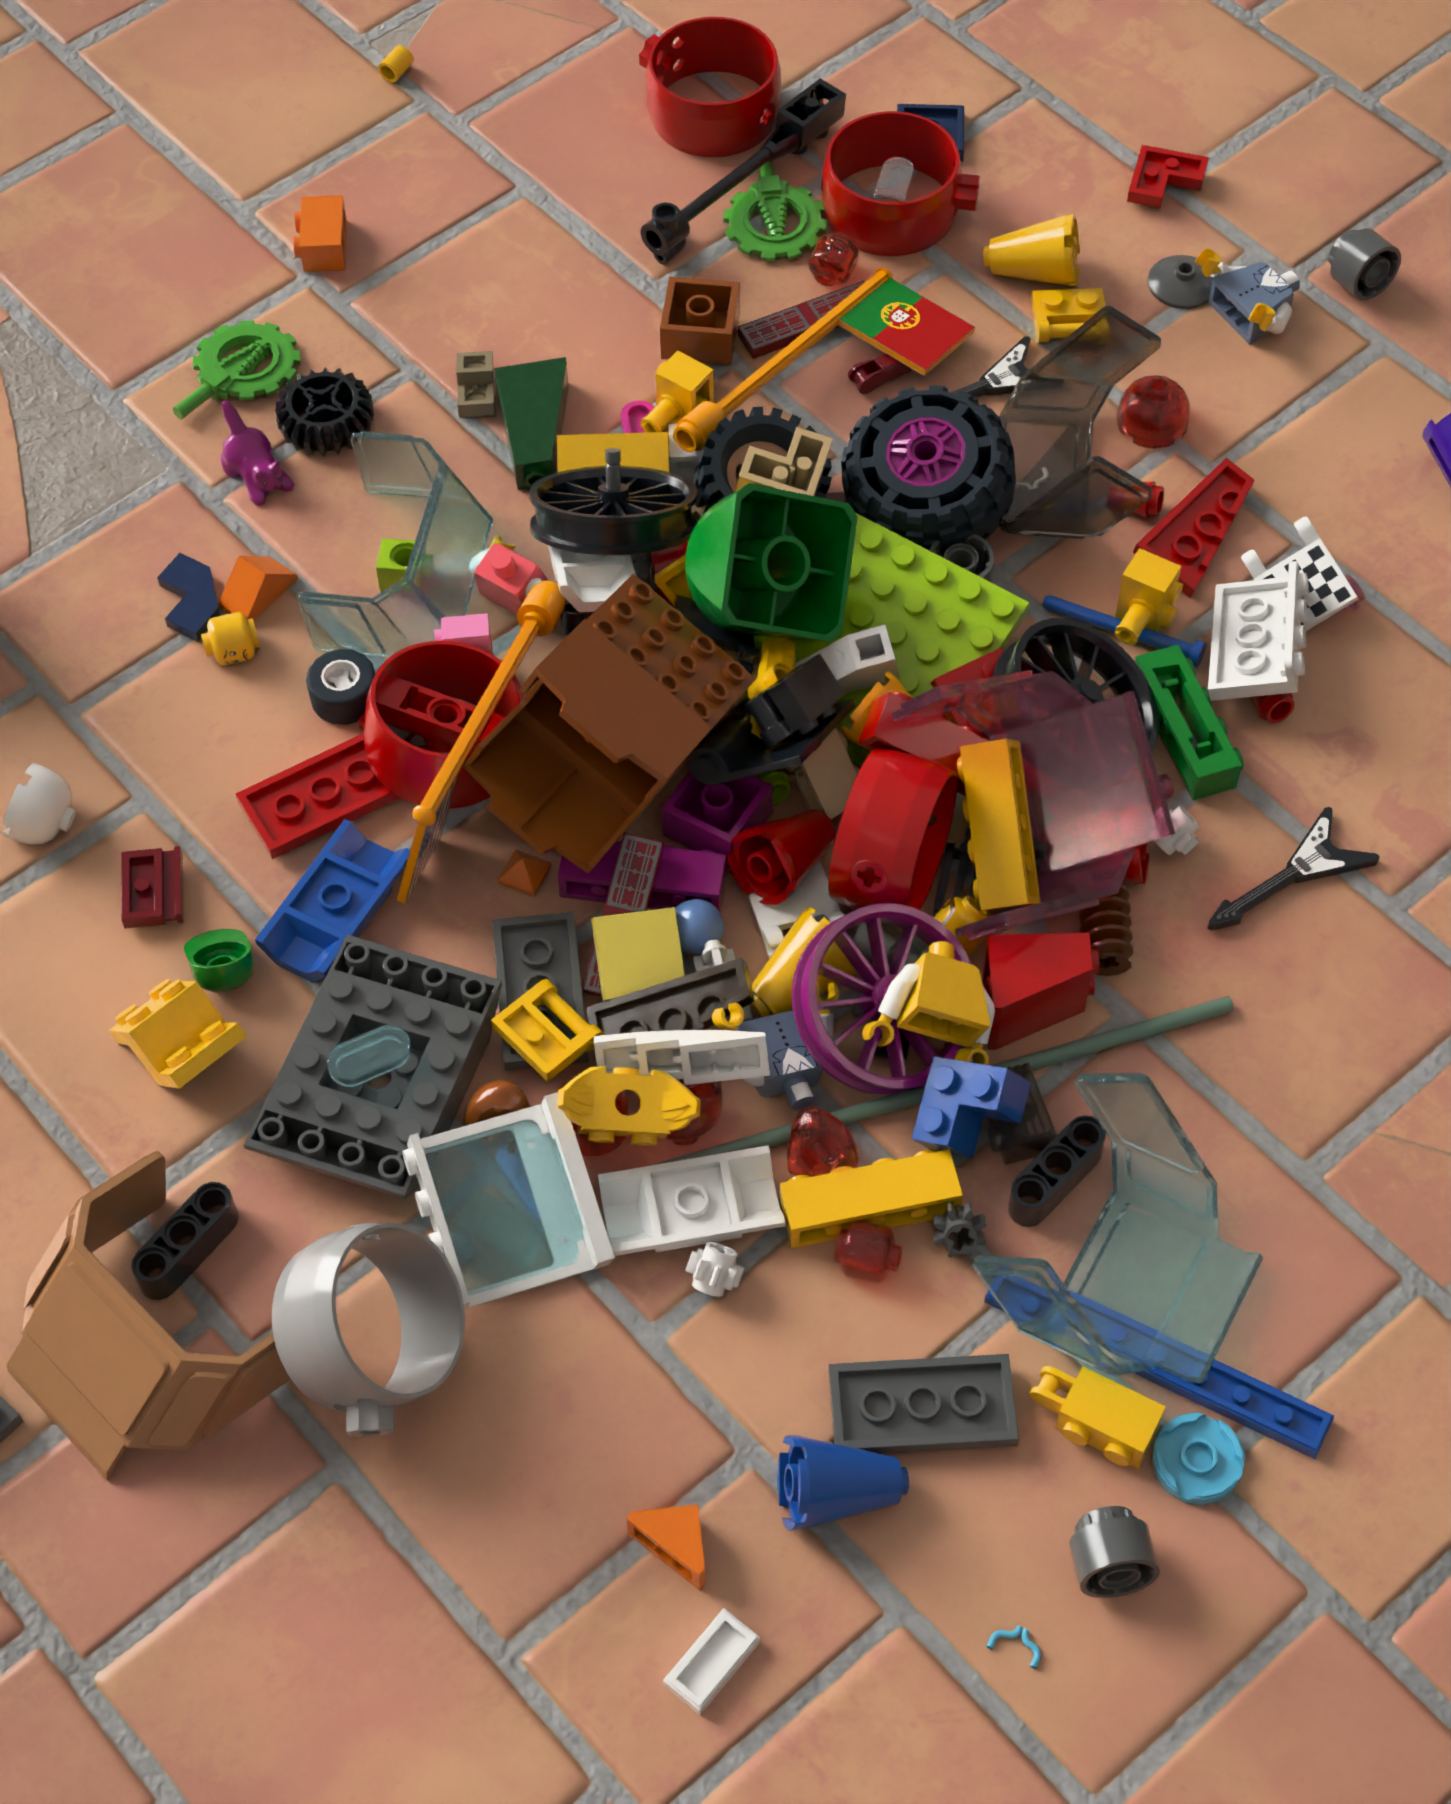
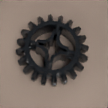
M325 367L320 373H315L310 369L308 376L304 377L297 374L296 382H286L285 390L279 392L275 413L278 429L283 434L287 443H292L297 451L305 448L309 456L315 451H320L325 456L327 451L332 450L339 455L342 447L352 449L354 441H363L365 433L371 431L374 408L372 396L369 394V390L366 389L363 380H357L353 372L344 375L339 368L331 373ZM347 406L350 407L348 411L344 410Z

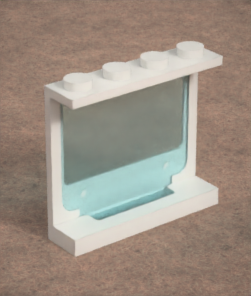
M558 1092L545 1096L539 1105L422 1139H420L418 1133L410 1135L407 1143L408 1149L402 1151L409 1176L416 1174L421 1191L415 1192L422 1218L430 1217L434 1233L428 1234V1238L441 1250L450 1263L460 1286L464 1310L608 1266L615 1258L572 1123L565 1116L564 1111L557 1107Z

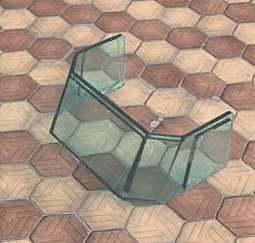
M362 431L361 433L352 434L351 443L365 490L369 493L429 498L404 579L373 598L301 591L298 594L297 600L315 649L321 651L350 649L364 655L390 657L408 646L435 641L434 630L441 629V618L464 616L466 614L476 581L475 576L470 572L469 563L475 555L485 550L493 518L424 438H416L411 435Z

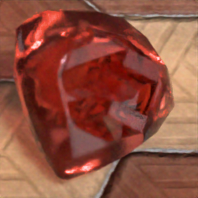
M809 1107L801 1109L792 1124L787 1152L788 1172L794 1175H809L813 1177L828 1174L833 1169L842 1166L856 1168L859 1161L857 1147L846 1125L833 1114L819 1108Z

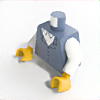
M1204 248L1195 260V263L1203 267L1202 273L1205 277L1213 278L1208 303L1249 345L1267 332L1273 334L1282 333L1292 315L1293 292L1300 288L1298 276L1293 271H1288L1279 276L1271 267L1263 262L1249 266H1228L1221 262V257L1217 252L1210 248Z
M835 983L828 984L829 994L825 1001L819 995L820 985L817 984L818 1003L838 1000L839 989ZM738 1003L728 1004V1010L731 1015L729 1022L725 1018L723 1008L714 1010L712 1021L718 1028L730 1031L765 1032L770 1076L744 1078L742 1080L750 1086H755L760 1096L764 1098L786 1094L793 1110L805 1109L815 1102L811 1087L818 1084L824 1070L805 1047L795 1023L793 1010L744 1022V1010ZM830 1009L819 1010L824 1027L830 1038L833 1039L834 1013L830 1012Z

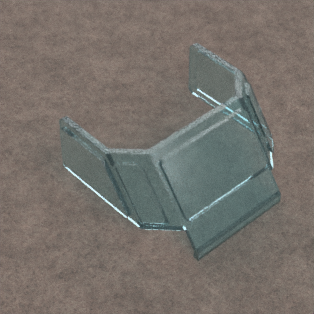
M1142 1073L1079 1074L1074 1085L1111 1140L1113 1191L1065 1281L1062 1282L1050 1263L1040 1258L979 1255L972 1266L1019 1332L1109 1375L1117 1376L1147 1371L1157 1366L1188 1382L1203 1383L1263 1257L1260 1252H1247L1219 1239L1217 1182L1156 1086L1147 1075Z

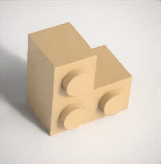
M796 427L786 457L749 445L735 491L751 483L815 496L833 438Z
M836 728L802 764L781 769L788 775L789 781L796 782L808 810H819L830 819L844 811L852 786L859 773V768L852 764L846 751L848 743L845 736Z

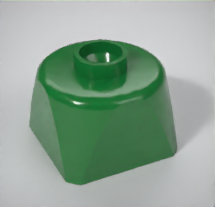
M751 483L743 486L709 508L698 520L690 535L686 552L685 573L689 591L694 602L709 621L725 631L763 637H787L788 639L831 642L843 631L857 515L849 503Z

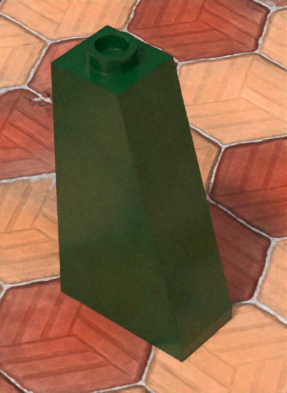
M565 357L494 368L497 396L517 490L531 488L538 480L556 473L557 435L562 434L569 389Z

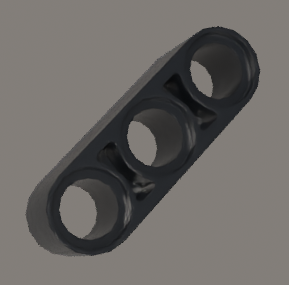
M1087 1115L1078 1116L1073 1119L1015 1178L1012 1183L1008 1206L1009 1215L1015 1223L1026 1227L1036 1226L1041 1223L1098 1164L1106 1138L1105 1127L1099 1119ZM1086 1139L1092 1142L1093 1145L1084 1146L1076 1140ZM1058 1167L1066 1173L1058 1175L1050 1172L1048 1169ZM1022 1196H1032L1039 1202L1030 1204L1022 1201L1020 1198Z
M209 1182L199 1187L135 1254L131 1265L132 1271L142 1293L152 1300H162L172 1295L235 1228L239 1215L231 1192L226 1185L220 1182ZM224 1205L218 1212L207 1213L213 1206ZM185 1237H194L188 1244L177 1245ZM154 1269H164L158 1276L147 1277Z

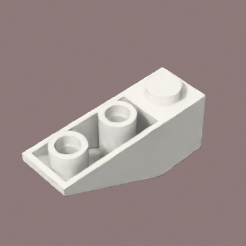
M885 624L846 635L795 663L796 668L814 656L821 654L845 694L875 686L878 681L881 684L887 683L884 680V675L888 671L894 674L897 679H900Z

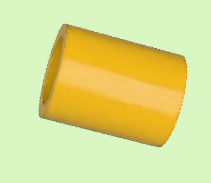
M397 45L378 65L380 75L388 82H396L413 64V55L406 47Z

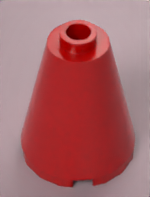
M812 809L742 830L732 838L730 844L733 843V849L728 854V863L734 879L747 895L753 892L762 897L763 899L759 901L760 903L778 905L794 893L835 839L834 825L825 813Z

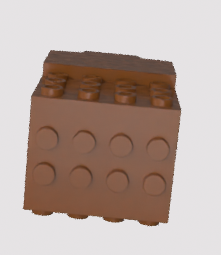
M633 573L587 620L584 619L534 669L519 689L523 694L529 689L530 691L476 747L463 767L491 796L487 809L541 855L555 850L589 874L686 763L692 752L709 736L756 678L745 670L743 665L717 646L709 636L702 633L688 621L680 611L673 608L653 591L647 583L643 582Z

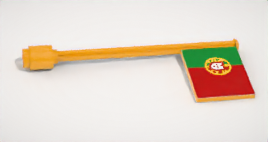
M878 268L874 276L718 403L703 401L679 420L677 428L674 430L675 441L681 449L688 453L701 451L711 431L716 430L721 420L838 325L924 376L973 335L975 326L893 280V276L887 268Z

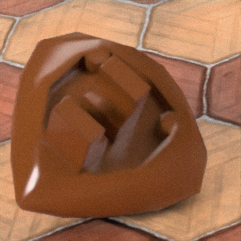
M492 1080L480 1086L472 1095L465 1109L463 1126L530 1107V1104L524 1092L514 1082ZM509 1131L481 1138L493 1146L500 1140H504L508 1146L507 1153L514 1155L518 1151L514 1135Z

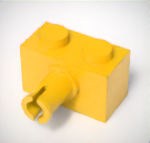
M678 350L668 361H663L655 373L657 406L641 420V427L645 433L662 432L666 427L669 428L668 424H677L679 420L703 401L714 403L713 369Z
M1140 548L1138 549L1122 574L1115 618L1122 621L1114 632L1119 641L1127 645H1134L1144 628L1160 633L1163 628L1169 629L1172 626L1178 612V608L1174 604L1178 600L1183 588V584L1178 582L1181 571L1180 565Z

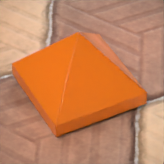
M515 849L498 878V884L535 897L552 864L550 861Z

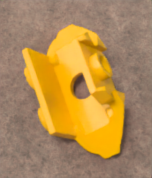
M606 1066L590 1067L558 1090L557 1107L564 1111L565 1116L571 1122L579 1125L577 1134H588L589 1142L613 1143L614 1136L631 1137V1144L655 1146L657 1145V1139H664L670 1132L685 1128L692 1119L700 1116V1099L670 1074L659 1070H652L651 1074L639 1075V1069L617 1067L613 1068V1073H606ZM625 1090L633 1091L640 1099L638 1112L631 1116L621 1114L615 1106L616 1096Z

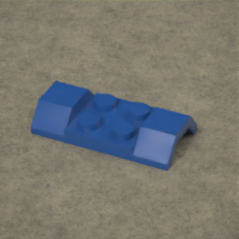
M344 819L256 937V944L276 965L310 982L325 978L346 935L359 937L392 892L393 883L406 867L410 849L404 848L393 852L367 840L352 822Z

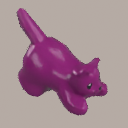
M224 400L222 402L223 414L231 430L230 436L223 443V452L220 455V462L224 472L233 479L242 476L251 502L258 506L265 504L266 496L270 492L275 490L291 491L294 483L281 469L279 462H276L274 459L271 442L266 435L257 428L247 427L231 402Z

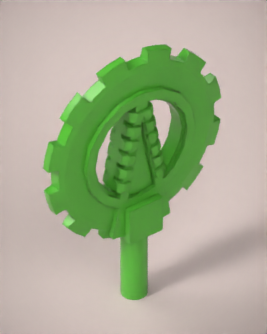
M772 161L767 162L759 168L761 176L759 177V182L752 183L747 192H738L730 200V203L733 205L731 209H725L723 222L729 223V228L725 229V233L729 241H736L739 244L738 250L748 256L753 253L761 256V260L775 261V258L787 257L788 260L802 256L801 252L805 249L812 250L815 248L820 239L818 237L819 233H825L827 219L821 218V214L825 213V209L820 200H813L811 191L802 186L799 188L789 186L787 180H780L779 175H774ZM787 208H790L798 214L800 224L796 230L785 235ZM757 210L768 232V236L757 232L750 223V218Z
M254 320L239 321V325L228 327L226 324L215 329L213 336L209 339L203 338L197 346V350L200 351L199 356H193V369L200 370L197 380L202 386L174 406V414L182 420L209 398H213L217 402L222 398L227 400L230 396L239 397V400H255L254 396L262 394L270 396L280 391L279 386L285 381L291 382L297 374L294 366L301 363L300 350H294L293 346L297 345L296 340L290 333H281L277 325L268 322L265 325L255 324ZM248 345V347L242 348L241 351L238 350L234 354L229 355L228 358H223L228 351L239 346ZM271 353L273 356L271 364L263 371L252 374Z

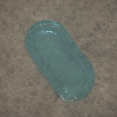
M384 1025L335 1046L328 1056L329 1074L337 1084L352 1087L404 1065L409 1059L411 1052L410 1038L402 1028L394 1025Z

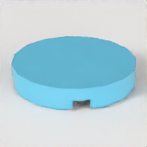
M1194 1412L1179 1415L1162 1427L1153 1444L1151 1463L1156 1479L1167 1493L1185 1503L1206 1505L1219 1502L1234 1491L1242 1477L1245 1454L1240 1438L1228 1424L1219 1419L1216 1421L1208 1418L1206 1414Z

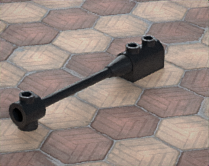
M820 78L778 109L775 130L762 145L760 151L682 210L676 205L667 202L659 203L653 207L652 219L645 223L640 231L641 238L646 247L652 253L662 257L672 255L675 251V246L689 235V221L765 163L790 153L796 155L803 154L807 151L808 144L815 138L826 137L829 133V128L844 115L846 93ZM823 100H829V102L824 105Z

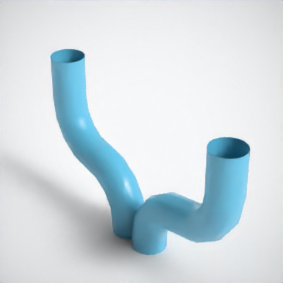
M1017 1626L1011 1632L1006 1630L994 1632L986 1646L989 1649H993L998 1638L1012 1639L1021 1634L1025 1646L1034 1653L1030 1667L1037 1669L1041 1658L1040 1649L1028 1637L1030 1631L1021 1626Z

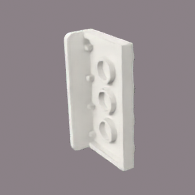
M1297 561L1289 562L1288 577L1216 585L1208 681L1210 701L1298 692V676L1305 675L1303 652H1299L1300 649L1306 648L1305 627L1301 625V622H1307L1306 600L1302 599V596H1308L1309 589L1307 574L1299 572Z

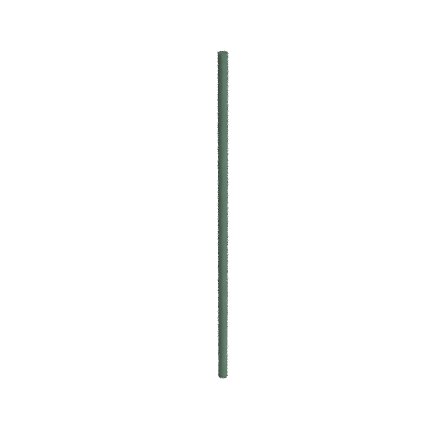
M1226 996L990 1066L1008 1068L1020 1075L1231 1013L1234 1010L1231 998ZM926 1085L810 1118V1122L813 1120V1123H815L813 1135L921 1104ZM802 1120L656 1164L769 1145V1148L805 1138L806 1136H803L804 1134L801 1132L803 1131L801 1125H804L805 1122Z

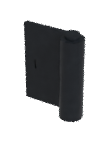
M748 697L692 752L688 763L690 771L701 783L715 785L802 764L856 706L853 699L836 703L834 706L837 710L820 721L819 725L808 733L799 737L796 732H793L780 742L767 748L764 741L751 732V713L744 706L750 700Z

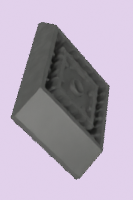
M347 934L244 1143V1148L406 1199L420 1185L416 1174L409 1176L402 1151L408 1149L407 1143L410 1135L418 1133L420 1139L450 1130L490 1041L492 1033L491 1019L496 1015L502 981ZM376 1075H387L391 1078L390 1083L380 1089H375L368 1085L369 1081ZM440 1151L425 1155L430 1172Z

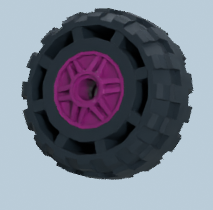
M929 385V390L915 391L913 386L899 390L898 396L891 400L884 397L870 408V415L868 417L862 416L850 432L848 447L843 449L841 460L842 484L845 498L855 513L927 550H930L932 544L938 540L940 541L939 549L942 556V553L950 546L959 543L964 544L965 539L974 534L979 535L985 540L989 538L999 527L1000 518H1003L1004 513L1009 512L1013 501L1016 472L1014 451L1009 433L1005 432L1001 419L991 408H988L985 404L979 405L978 398L962 390H958L954 394L948 392V388H945V386Z

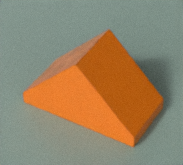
M238 556L218 603L219 607L228 614L241 612L247 619L253 618L255 620L298 580V574L270 556Z
M698 1504L632 1511L626 1518L628 1535L698 1590H701L706 1584Z

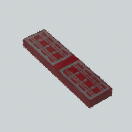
M860 281L737 327L738 337L753 359L784 348L858 289L865 281Z
M624 833L602 916L648 911L665 847L664 842ZM594 943L582 990L584 993L602 997Z

